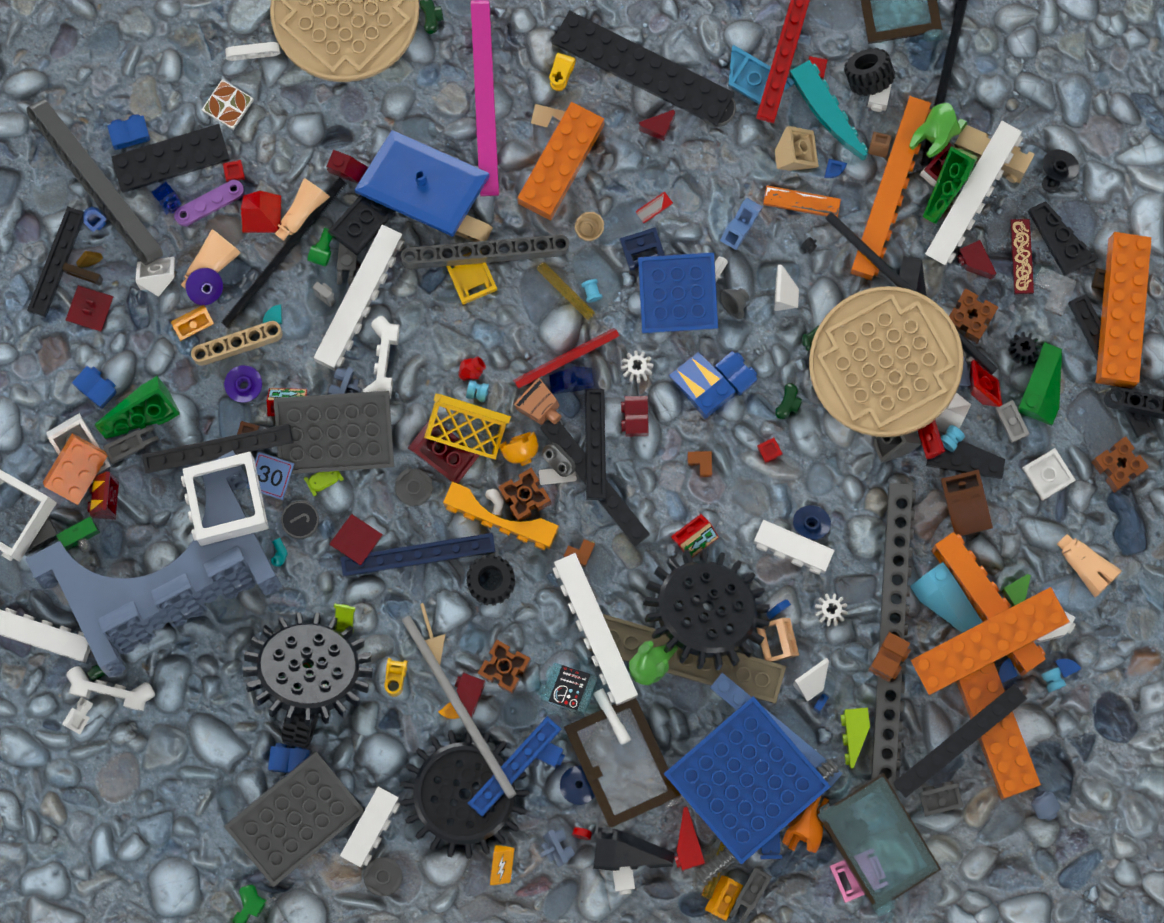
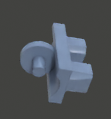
M348 367L347 370L342 368L336 369L334 379L343 382L341 387L331 384L328 394L347 393L348 390L349 393L361 392L362 389L357 387L359 380L354 379L352 384H350L354 375L352 368Z
M562 829L557 831L550 830L543 835L545 843L541 844L544 852L540 853L541 858L547 856L549 862L555 860L557 866L561 867L575 855L571 846L562 849L560 842L566 839Z

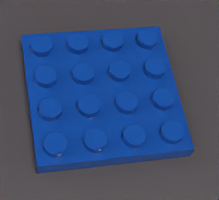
M714 252L638 257L643 334L719 329Z

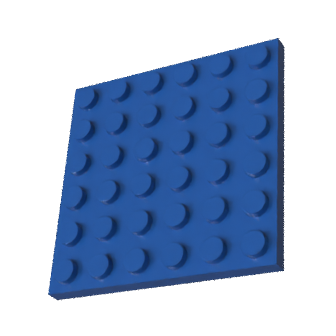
M754 696L663 773L741 865L831 787Z

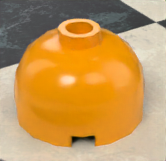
M531 432L520 434L511 438L510 443L507 444L504 441L499 445L502 455L508 462L513 464L520 463L521 466L531 463V458L538 452V440L535 432L532 434Z

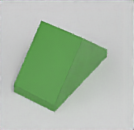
M1031 575L1023 576L1002 590L1011 607L1025 601Z

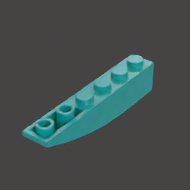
M808 60L790 71V78L795 81L794 85L818 121L845 148L864 161L867 158L868 149L864 142L860 143L857 137L859 135L855 127H851L847 122L849 118L845 111L839 109V102L836 96H831L826 80L820 78V71L817 65H812L811 61Z

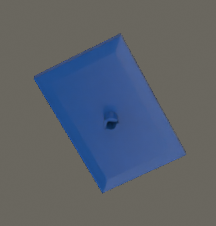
M391 130L356 186L355 193L453 237L489 179L490 174Z

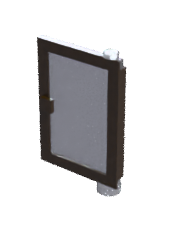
M636 698L618 706L616 704L612 705L620 722L624 725L631 738L624 745L620 744L603 710L564 726L610 828L661 805H664L667 810L683 803L679 791L663 774L669 768Z

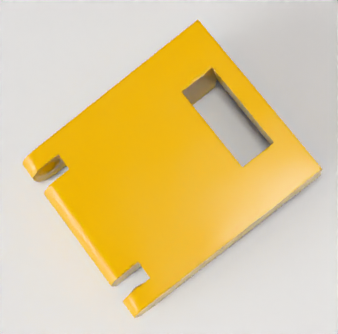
M469 252L467 254H464L463 256L468 257L471 255V253ZM486 262L455 265V268L446 266L462 305L497 291ZM485 284L486 289L469 296L468 290Z

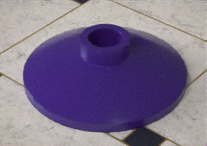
M199 268L193 271L187 278L186 293L190 300L196 304H212L222 293V279L213 269ZM205 285H209L207 291H203Z
M240 365L231 369L224 381L227 395L239 403H247L257 398L263 385L259 372L247 365ZM242 383L248 384L245 389L241 388Z

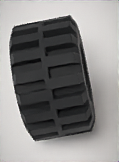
M868 48L867 50H861L850 57L848 62L845 63L844 72L850 89L853 93H857V95H875L890 87L889 85L894 82L895 71L889 54L883 49Z
M490 554L487 557L486 555L482 556L481 559L477 558L474 560L475 563L470 565L469 571H467L466 582L472 597L479 603H484V605L492 604L494 606L496 603H503L514 591L515 575L512 566L509 565L506 559L503 560L500 556L495 557ZM487 570H496L502 576V584L495 590H485L480 585V576Z
M295 713L291 724L286 723L285 716L282 728V742L306 749L313 738L319 714H311L312 721L310 726H305L304 714Z

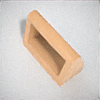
M790 618L770 621L768 628L777 626L783 654L778 656H771L766 632L764 629L757 628L758 634L764 637L761 643L764 660L776 662L799 656Z

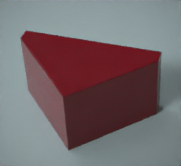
M674 109L639 122V130L665 141L675 119Z
M950 142L924 169L936 182L950 147H954Z

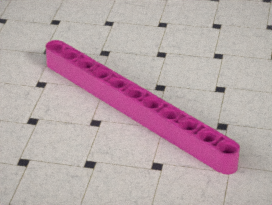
M471 0L478 167L490 174L489 179L480 192V197L499 196L489 0Z

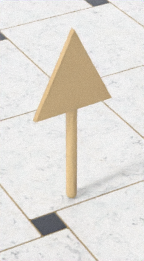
M421 603V610L430 639L425 641L440 665L446 634L433 637L425 606Z

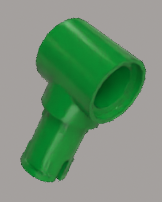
M324 228L319 242L316 245H312L307 259L309 262L324 267L327 266L331 256L329 245L332 236L328 234V228Z

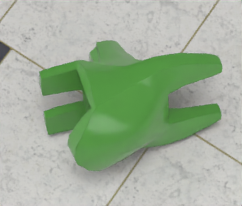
M939 104L932 108L926 122L913 134L909 147L913 150L924 139H927L933 144L927 152V156L931 158L941 152L948 145L952 137L962 132L967 125V121L963 119L957 120L951 104Z
M652 641L644 642L629 661L630 675L633 680L641 685H651L658 682L669 669L668 662L678 649L676 645L671 651L665 653L664 648L666 644L653 647Z

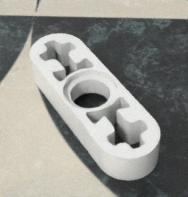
M277 42L232 46L226 48L225 52L227 60L236 61L277 56L280 54V48Z

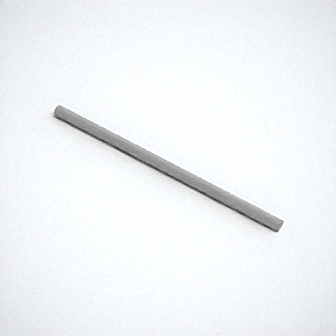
M411 616L405 617L402 622L508 799L516 795L515 790Z

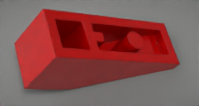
M688 807L683 808L676 851L677 856L674 857L677 868L681 867L682 871L705 864Z

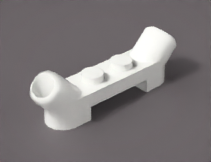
M379 316L371 324L372 329L381 339V345H377L376 356H379V361L374 366V374L377 377L374 382L363 389V392L389 390L391 399L393 380L392 378H387L386 374L390 344L398 345L400 325L390 324L384 316Z
M79 666L70 669L66 675L71 683L69 694L89 699L92 691L125 699L123 706L126 708L144 711L146 701L155 696L153 688L147 682L131 691H127L125 686L118 684L110 687L107 686L105 681L96 680L95 683L90 682L82 667Z

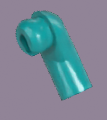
M277 538L272 541L276 553L271 558V564L280 567L284 564L288 552L281 538Z

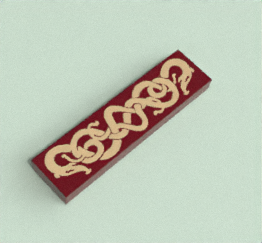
M1011 219L1014 295L1033 294L1030 219Z

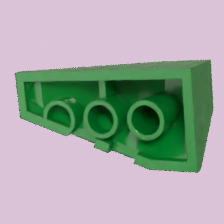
M950 147L923 214L925 219L935 224L938 222L974 170L978 160L976 155L966 150Z
M1044 342L1018 406L1019 413L1051 426L1060 407L1061 348Z
M156 376L142 384L97 421L95 427L107 439L126 434L133 429L140 428L141 430L152 424H164L178 416L180 411L168 388Z

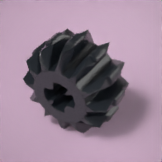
M1022 332L1021 336L1015 334L1014 340L1009 342L1012 347L1008 348V352H1014L1010 357L1011 359L1017 357L1016 363L1018 364L1023 360L1024 365H1027L1028 359L1034 362L1035 357L1040 355L1037 350L1041 348V345L1036 344L1038 338L1031 339L1032 333H1029L1028 337H1026L1025 332ZM1023 345L1027 346L1025 352L1022 351Z

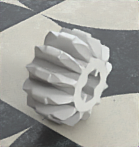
M634 351V356L628 353V359L622 360V363L625 365L621 366V370L626 371L623 374L624 377L630 376L629 382L637 378L636 382L640 383L641 377L644 381H647L646 374L652 375L650 369L653 368V363H648L651 360L650 356L644 358L645 352H642L640 356H638L637 351ZM634 364H637V366L640 364V370H637V368L634 370Z
M835 593L832 599H830L828 594H825V600L823 598L818 599L821 605H815L816 609L821 610L816 612L815 615H822L823 617L820 618L819 622L822 623L826 619V626H829L831 621H833L834 626H837V619L843 622L844 618L841 615L848 614L846 610H842L847 607V604H840L843 601L842 597L838 601L835 600ZM829 606H832V608H836L834 614H830L831 612H827Z

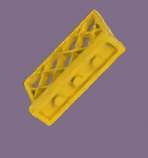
M435 393L433 400L435 403L424 438L496 460L506 424H509L511 416ZM439 406L445 408L448 416L441 420L437 415ZM463 413L466 421L457 425L453 416ZM450 418L454 428L446 432L442 422ZM478 418L481 420L483 427L475 431L471 421ZM468 424L472 433L463 437L459 428ZM498 424L500 425L499 431L492 436L488 427ZM439 425L443 434L438 437L430 436L433 427ZM485 429L489 438L480 442L477 433ZM456 430L460 440L452 443L448 434ZM474 436L478 445L469 448L465 440ZM490 441L493 444L492 454L486 453L483 445Z

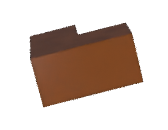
M712 451L688 452V466L700 465V477H712Z
M584 539L579 550L568 545L563 557L576 553L580 565L586 567L595 543Z

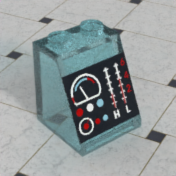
M554 663L552 667L549 666L545 675L548 678L546 685L542 684L538 693L541 696L540 700L585 717L598 682V676L558 663Z

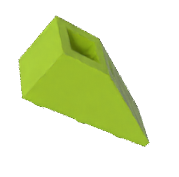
M868 707L845 709L843 715H840L841 726H845V734H842L843 746H847V754H844L845 765H849V770L854 768L870 728Z

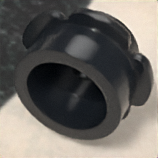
M808 237L800 246L803 253H812L817 247L815 244L817 240Z

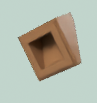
M873 131L868 153L886 158L891 135Z

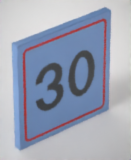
M258 452L255 464L261 493L283 500L295 463Z

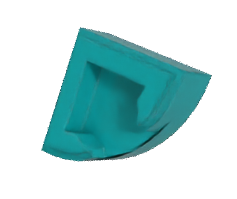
M279 304L271 307L265 313L263 323L275 321L278 324H282V305Z

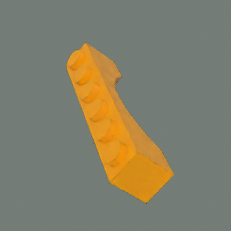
M454 482L451 483L443 501L447 511L455 514L457 511L463 513V517L474 521V519L482 521L481 524L485 527L492 528L494 526L499 528L500 533L508 536L510 533L516 535V539L524 543L528 541L535 543L534 546L541 550L551 548L559 530V525L542 518L523 522L499 518L482 507L469 488Z

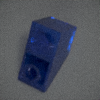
M167 182L151 191L152 196L166 215L169 212H175L179 205H181L177 194Z
M575 366L549 375L552 394L582 391L585 388L594 387L592 368Z

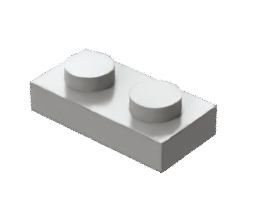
M316 282L312 287L316 297L329 307H332L335 303L334 294L331 292L332 289L325 283L321 285L319 282Z
M1013 400L995 408L1011 443L1030 435Z

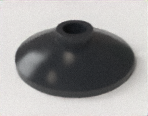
M1056 149L1049 151L1043 158L1042 166L1045 173L1055 181L1069 182L1075 179L1079 173L1077 159L1065 150Z

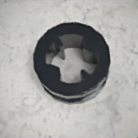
M1047 175L1042 181V188L1048 193H1053L1059 188L1060 182L1055 181V187H1052V185L1051 187L1047 186V180H1053Z

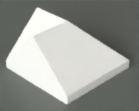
M175 257L160 258L148 265H144L141 261L137 262L136 283L140 290H149L159 297L174 278Z
M778 265L774 311L798 308L799 288L782 265Z
M958 393L955 394L945 411L935 419L938 430L943 433H947L946 429L950 425L960 428L971 406Z
M827 658L801 675L793 683V686L807 702L824 690L829 663Z

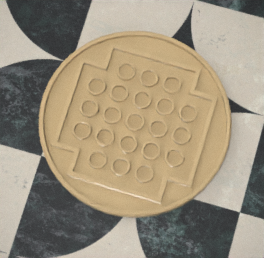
M271 0V23L281 49L300 69L310 75L328 81L353 82L373 77L385 71L406 52L418 26L419 0Z
M891 286L866 289L847 297L837 304L819 325L812 341L809 357L811 381L823 407L845 427L874 437L906 435L933 422L953 400L961 382L964 365L962 343L958 331L947 313L925 295L910 289Z

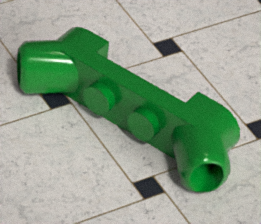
M251 884L241 887L239 894L243 909L241 912L236 913L232 920L233 923H247L251 915L258 918L267 901L258 896L255 885Z

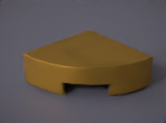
M84 251L76 262L77 267L93 266L100 262L103 257L101 253Z

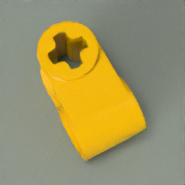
M561 53L556 54L549 76L550 86L553 90L562 91L565 89L570 74L574 69L576 58Z
M388 658L384 687L389 696L397 697L402 693L407 672V660L400 662ZM393 682L399 684L396 691L388 689L389 685Z

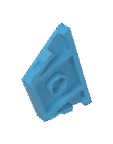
M733 45L728 86L760 105L771 67ZM787 77L784 91L792 87L795 81Z

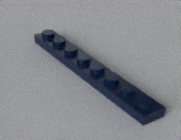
M493 533L370 552L361 566L347 556L340 557L343 577L496 553Z

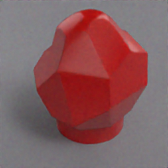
M479 356L464 359L460 364L459 378L464 381L469 379L478 380L483 370L486 369V365Z

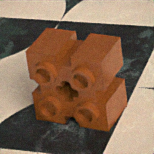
M965 288L956 304V307L959 309L953 308L949 317L958 331L961 329L966 332L965 338L978 344L987 328L984 323L989 325L999 307L987 300L981 303L977 300V294ZM969 314H973L975 317L970 319L968 316Z
M1126 436L1110 448L1111 453L1105 450L1092 461V464L1100 474L1106 473L1108 478L1105 481L1114 493L1129 483V477L1134 480L1149 468L1140 455L1135 457L1132 453L1135 448ZM1118 461L1123 463V467L1117 466Z
M532 467L519 474L517 482L514 483L510 479L498 486L499 492L506 504L509 502L513 504L510 506V510L518 522L530 517L531 510L534 508L539 512L551 505V499L543 487L538 489L537 486L540 485V482ZM522 492L530 494L527 499L520 498L522 497Z
M889 632L868 671L888 682L892 678L896 679L902 668L899 665L900 662H904L911 651L908 648L910 643Z
M496 640L489 652L492 658L490 662L484 661L478 671V676L490 683H493L494 679L497 680L499 688L513 694L520 682L517 676L519 672L525 673L531 663V658L519 651L515 655L510 653V646ZM508 663L509 670L501 671L500 665Z

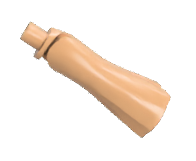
M304 178L294 202L282 218L281 225L278 224L280 228L275 235L284 241L288 235L296 233L308 216L330 196Z
M212 229L199 253L184 276L186 279L181 283V286L185 288L187 278L193 271L199 268H210L218 273L241 252Z
M1068 534L1057 543L1063 550L1061 553L1095 598L1122 572L1121 569L1101 557L1086 544L1076 538L1073 540Z

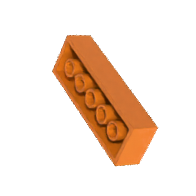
M573 102L570 103L518 195L519 205L550 221L552 220L605 125L604 118Z

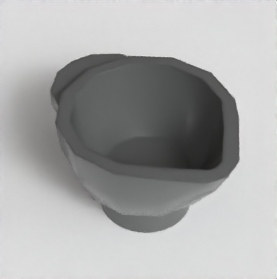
M742 288L738 290L722 289L720 291V301L723 308L730 315L737 319H742L744 317L743 309L746 306V302L749 301V295Z

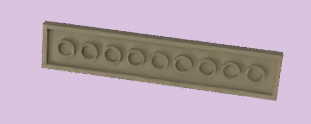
M603 614L623 661L629 662L638 652L639 647L646 641H652L653 647L667 644L670 641L666 634L653 639L652 634L656 630L654 628ZM679 647L668 662V674L711 686L719 675L723 673L751 697L754 696L755 699L773 704L777 702L786 669L784 665L752 656L748 658L745 654L738 652L736 654L740 661L737 666H733L726 655L721 657L723 666L720 670L715 669L713 658H705L706 662L702 669H697L698 656L689 653L688 659L683 664L679 662L680 655L683 652Z

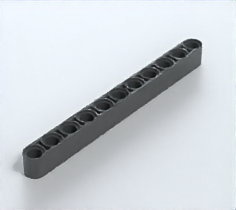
M42 99L28 106L26 111L31 121L144 265H148L161 258L163 252L159 244L45 99Z

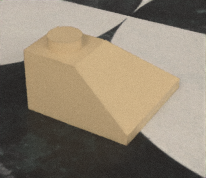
M791 126L785 128L775 149L777 169L792 171L819 167L814 131Z

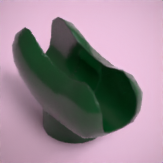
M421 0L420 6L425 14V31L428 34H434L439 28L438 21L444 20L441 6L435 7L433 0Z
M788 383L784 386L783 400L775 409L777 418L786 419L791 411L798 412L802 399L797 397L798 388L796 385Z

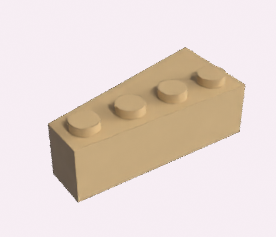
M966 125L956 140L954 147L976 155L978 157L977 164L991 139L988 138L989 135ZM1014 146L1011 152L1014 155L1009 164L1005 163L1002 170H1004V173L1002 175L1006 176L1008 181L1020 184L1035 154L1032 152H1028V154L1022 153L1020 147Z

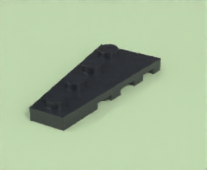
M1046 201L1028 210L1029 215L1064 276L1097 261V256L1092 254L1087 249L1085 243L1073 234L1074 231L1061 221L1062 218Z
M939 431L940 437L946 434ZM964 441L958 442L957 448L953 452L945 449L944 453L926 461L927 467L962 473L979 470L980 476L998 479L1003 478L1005 465L1004 458Z

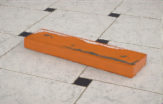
M767 185L763 205L826 217L832 212L838 217L841 199Z

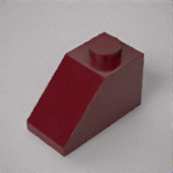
M336 150L332 151L326 166L328 173L356 184L360 182L368 169L366 165L355 158Z
M981 240L959 249L957 260L960 266H964L966 271L988 279L995 278L997 273Z
M463 673L462 677L458 676L455 687H457L456 691L470 717L473 718L486 682Z

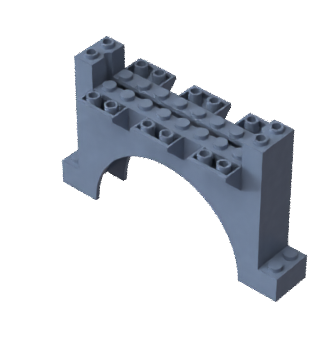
M232 450L231 452H229V453H227V454H225V455H223V456H221V457H219V458H217V459H215V460H219V459L227 458V457H230V456H234L235 453H234V451ZM242 465L202 475L206 494L205 512L202 520L203 528L247 518L234 493V490L244 488L249 482ZM255 533L200 546L197 540H193L189 547L171 564L154 573L135 578H111L96 574L77 563L70 552L65 550L61 541L25 559L34 578L44 589L53 588L59 583L99 667L109 678L117 677L126 670L119 652L121 654H128L135 647L151 642L152 638L156 637L153 630L163 628L168 622L173 627L181 626L188 619L201 616L207 610L205 603L213 602L217 599V596L222 595L224 600L233 599L239 592L250 590L256 584L259 585L265 596L275 594L279 591V588L283 587Z

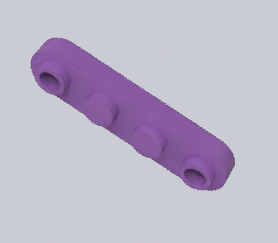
M231 180L179 207L174 214L176 222L180 226H189L235 202L244 194L243 185L237 180ZM232 187H237L236 191H231ZM182 213H187L185 218H181Z

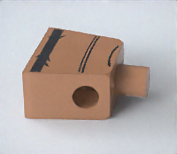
M539 378L514 403L517 411L540 425L544 424L547 419L556 424L562 417L556 411L560 406L557 399Z

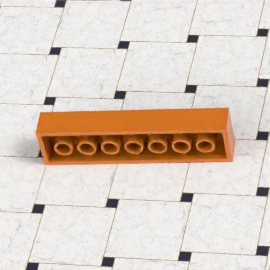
M1114 232L1108 238L1096 383L1134 388L1139 383L1152 237Z
M952 532L936 543L931 552L940 564L944 562L982 622L1011 607L1010 603L1005 597L1002 598L999 595V588L986 577L988 573L984 567L978 566L975 561L976 556L971 550L968 551L965 548L963 538L959 534L956 535L955 532ZM1034 642L1006 655L1010 658L1021 676H1024L1046 660L1044 650L1040 645L1036 646Z
M1049 587L915 657L911 662L928 695H931L1070 623L1052 587Z
M994 662L956 681L970 720L1005 692ZM1012 711L978 739L1001 800L1041 785Z

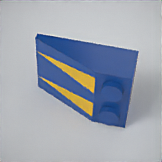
M699 352L669 375L704 419L708 418L735 396L733 387Z

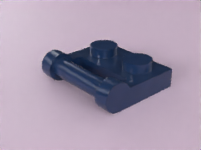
M656 227L620 238L629 271L639 267L638 259L633 260L632 255L656 248V254L646 257L665 256Z

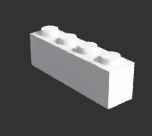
M765 520L762 521L753 543L761 551H772L774 556L780 559H785L786 557L792 560V564L799 567L807 566L810 568L809 571L818 575L820 573L825 574L834 550Z
M377 787L340 856L361 868L364 865L367 866L372 858L370 853L373 847L377 849L382 840L379 836L383 830L387 831L391 820H389L392 813L396 814L400 807V798Z

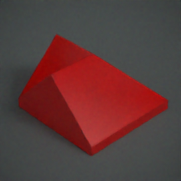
M261 190L244 195L241 205L242 232L276 233L280 228L278 224L281 225V195Z
M972 360L969 377L971 383L970 394L983 405L1002 406L999 380L989 374L977 361Z

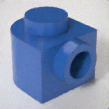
M96 207L87 208L83 214L84 223L92 232L96 229L99 231L106 224V216Z

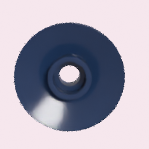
M808 505L796 511L793 517V527L798 535L810 540H819L830 531L831 520L827 512L822 508Z
M574 766L564 772L560 780V790L568 802L583 805L595 798L582 766ZM577 781H581L583 783L582 788H577L575 786Z

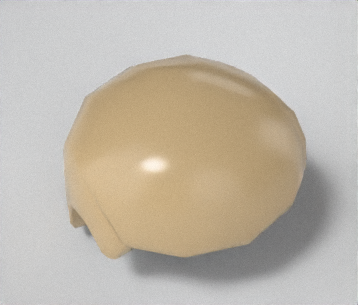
M585 212L576 220L575 232L584 241H594L603 233L604 221L595 212Z

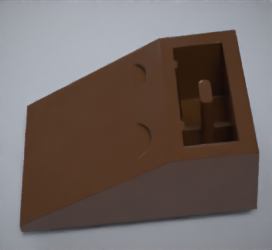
M979 470L941 479L952 527L956 535L964 536L993 529Z

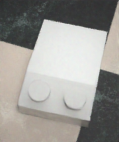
M80 413L46 432L49 441L58 455L72 433L100 448ZM107 458L98 473L111 466Z

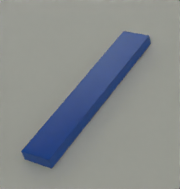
M548 716L501 766L511 785L562 730ZM494 775L468 802V805L482 817L504 794Z

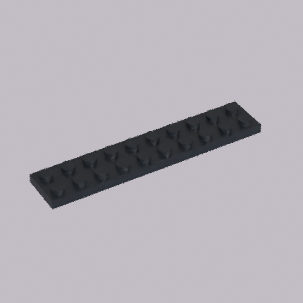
M570 10L552 40L553 45L704 121L706 120L714 124L716 127L735 95L734 92Z

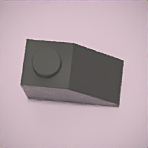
M49 517L26 551V556L58 539L56 536L58 532Z

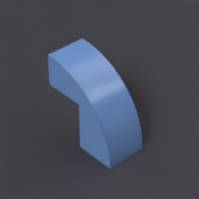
M746 198L742 202L735 218L727 226L720 241L737 250L752 228L763 206Z

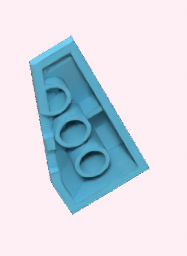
M944 562L927 572L910 586V589L920 603L930 608L935 614L942 617L961 633L982 623V620Z

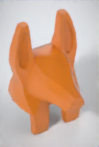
M820 796L788 824L789 828L786 830L782 843L787 846L789 845L788 848L795 851L799 840L807 843V850L809 852L816 853L823 837V825L817 814L828 808L829 799L824 798L818 808Z

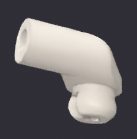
M489 489L486 491L485 496L494 504L492 514L501 517L504 499L498 490Z

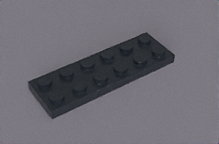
M219 124L111 156L122 193L230 160Z

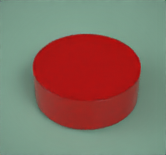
M575 827L572 832V836L583 840H591L593 834L590 830Z

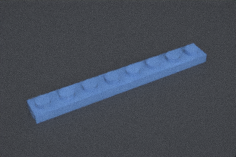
M723 673L710 686L713 692L735 710L739 709L751 698L749 694ZM766 710L815 768L821 767V763H826V759ZM835 772L833 777H829L830 780L827 782L831 787L842 775V772Z

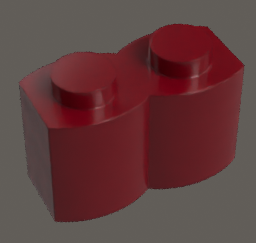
M625 396V402H621V413H625V420H621L622 432H625L626 437L649 436L648 396Z

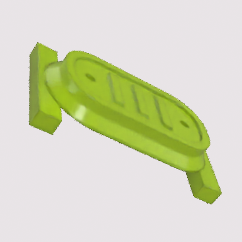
M339 471L317 472L311 475L309 479L308 477L304 478L313 496L317 495L316 492L322 491L336 483L338 479L340 481L344 480Z
M335 603V618H338L335 630L343 632L350 625L353 627L355 607Z

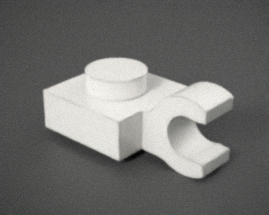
M81 697L77 703V710L71 708L62 725L81 734L90 719L86 714L91 709L93 703Z

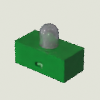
M88 517L56 536L66 551L78 545L81 552L87 553L91 550L88 539L99 534L100 531L94 520Z

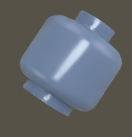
M1043 790L1033 796L1031 806L1039 819L1050 821L1058 816L1057 812L1060 810V804L1053 792Z

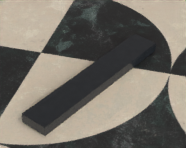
M67 206L28 306V312L46 318L64 272L62 268L64 263L68 262L84 221L83 211Z
M585 388L586 500H606L604 389Z

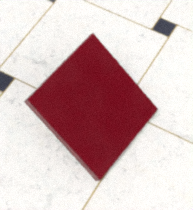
M78 285L65 321L102 332L114 296Z
M351 514L329 545L361 566L383 534Z

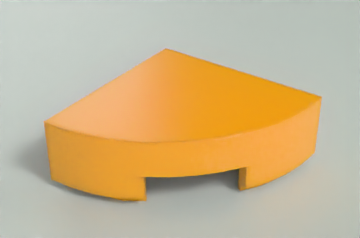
M451 702L438 711L440 715L448 719L460 718Z

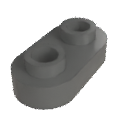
M550 443L543 448V458L560 476L567 477L574 473L575 463L573 459L557 443Z

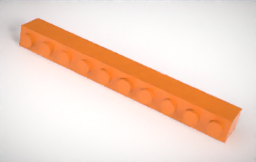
M909 96L861 239L882 259L886 248L883 247L885 240L889 241L892 230H889L891 223L895 224L898 213L895 212L896 207H901L904 198L901 195L902 189H907L910 180L906 178L908 171H913L916 162L912 160L914 154L918 155L921 144H919L913 150L910 149L911 139L916 130L925 123L932 110L929 109L930 102ZM858 250L850 274L872 281L873 275L877 276L879 269Z

